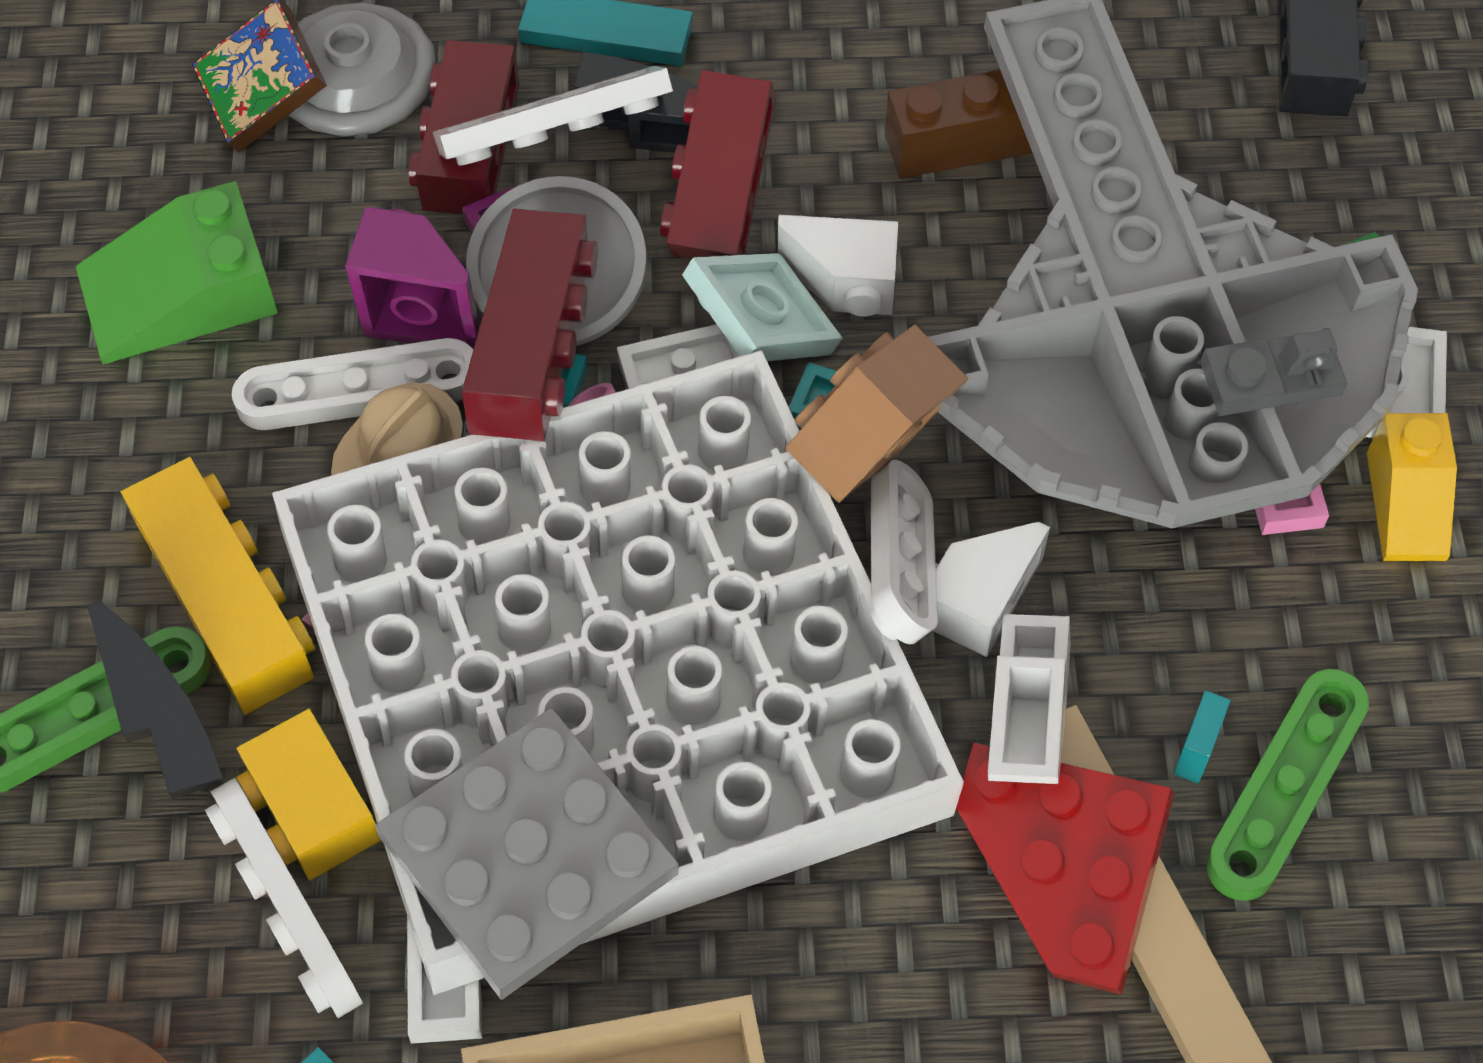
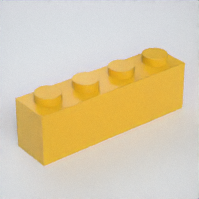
M188 457L120 491L137 527L198 635L203 640L207 651L244 716L315 678L306 657L307 654L316 650L300 618L295 616L287 621L278 605L287 600L271 569L267 567L258 572L250 559V557L258 554L255 543L241 520L232 524L228 522L223 510L231 507L213 473L203 478L191 457Z

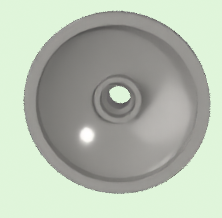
M554 176L539 178L523 183L506 192L485 211L471 235L466 256V271L470 275L473 297L482 314L485 310L513 208L586 215L588 240L597 241L598 260L594 278L585 277L583 285L587 287V307L583 323L574 322L572 331L576 333V346L593 341L612 330L634 307L643 289L647 273L645 239L641 227L630 208L607 188L576 177Z

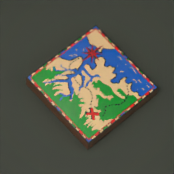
M281 0L272 1L192 63L227 144L238 152L242 151L327 86L289 6Z

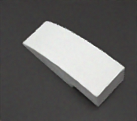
M1003 614L1000 656H997L988 781L1058 784L1071 648L1070 616Z

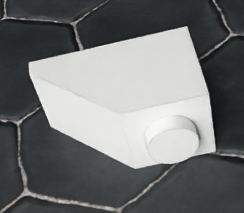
M779 215L778 253L782 255L799 280L833 312H848L857 316H871L874 314L892 315L898 222Z
M1035 522L951 543L939 564L935 563L938 623L932 631L987 657L1002 631L1003 614H1012L1043 559L1050 527L1040 522Z

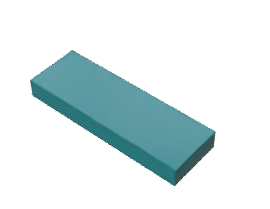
M527 0L518 27L519 42L682 66L693 27V12L616 0Z

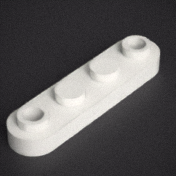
M445 338L257 366L245 371L235 381L232 388V400L241 421L257 430H272L358 417L362 415V411L370 399L385 389L410 382L431 384L448 393L452 400L457 402L463 399L462 388L473 349L461 340ZM447 374L457 375L456 377L450 379H441L443 376ZM266 401H275L273 405L259 407Z
M892 460L871 478V600L873 605L871 616L877 628L887 638L891 640L898 639L906 644H914L935 629L938 623L933 501L928 488L917 473L905 463L899 460Z
M233 778L211 790L210 792L216 804L205 809V812L223 844L226 845L237 839L244 851L246 858L235 863L254 900L268 894L278 913L267 918L266 921L285 955L287 956L298 949L302 954L309 970L299 975L298 978L318 1014L331 1007L337 1018H340L362 1005L363 1002L237 780Z

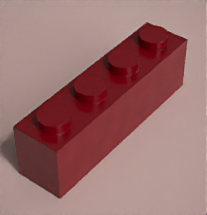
M513 208L462 388L468 434L545 442L551 416L560 417L565 395L564 379L560 377L563 368L572 369L576 353V333L572 331L574 322L583 323L587 307V287L583 284L585 277L594 278L597 268L598 245L597 241L588 240L586 215Z

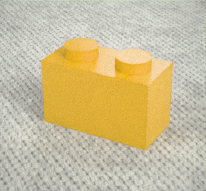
M310 709L301 712L236 748L247 769L244 773L236 776V779L255 812L266 806L268 807L277 824L267 829L266 832L285 866L297 860L307 879L311 881L381 841L377 835L375 822L369 809Z

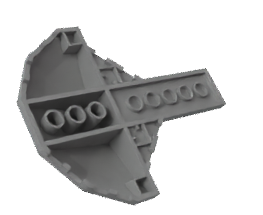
M1045 0L986 12L985 32L1054 208L1049 214L1047 223L1034 244L1029 245L1008 278L1006 288L994 307L988 309L980 324L975 327L928 337L969 378L954 396L947 398L939 405L941 408L938 413L1037 493L1169 528H1176L1307 497L1390 412L1397 397L1399 387L1397 383L1402 358L1407 348L1409 338L1407 333L1412 310L1416 303L1418 288L1393 235L1333 247L1313 237H1310L1308 243L1276 229L1277 221L1233 200L1226 206L1196 192L1198 184L1176 175L1102 0ZM1324 328L1331 329L1337 346V356L1348 383L1343 395L1218 416L1200 363L1205 349L1265 338L1269 340L1292 336L1295 333L1316 332Z

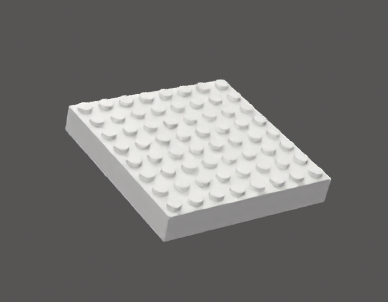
M762 350L565 407L562 409L560 417L551 416L545 442L469 435L272 493L283 538L377 823L552 707L679 863L678 875L581 944L952 817L960 797L964 781L899 642L883 635L872 619L871 609L873 605L870 580L829 493L785 449L799 432V429ZM385 846L433 995L483 979L484 976Z

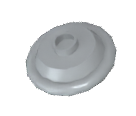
M365 2L333 5L303 18L298 23L327 84L320 92L288 115L310 130L341 137L377 133L405 120L427 98L430 91L431 70L436 62L434 46L419 23L396 9Z

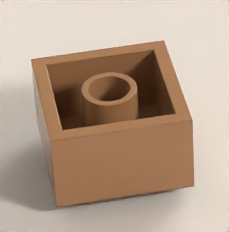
M913 325L895 339L886 332L862 356L859 353L855 354L833 375L830 381L835 387L826 397L823 394L819 395L797 416L795 422L802 429L788 443L785 449L840 503L892 461L938 413L941 408L939 405L947 398L954 396L969 378L916 325Z

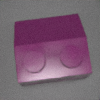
M365 206L345 264L364 336L404 343L453 338L467 343L474 349L479 331V323L470 275L426 216L412 214L403 209L385 210Z

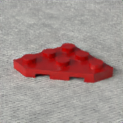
M973 742L956 809L1049 972L1055 978L1122 995L1174 799L1172 789L1061 763L1058 784L988 781L990 746Z

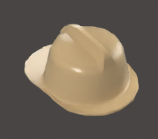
M410 382L381 391L370 399L362 411V415L343 436L333 455L331 475L461 438L463 422L459 407L448 393L431 384Z

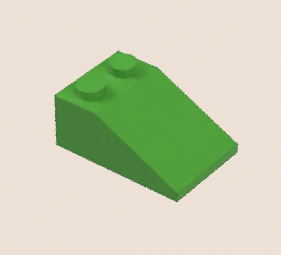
M236 181L175 198L76 265L103 365L278 314Z

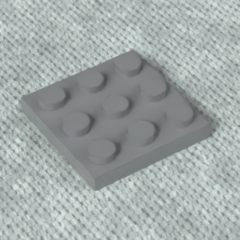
M552 707L375 824L378 837L501 1000L678 875L679 863Z

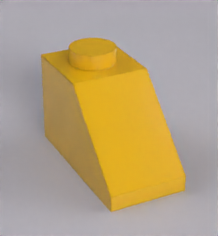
M1388 413L1380 421L1367 451L1383 561H1447L1451 548L1457 474L1448 413Z

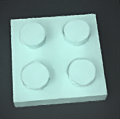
M780 253L693 257L682 274L698 297L700 305L708 311L728 339L732 350L739 356L762 350L767 361L827 356L834 352L843 339Z

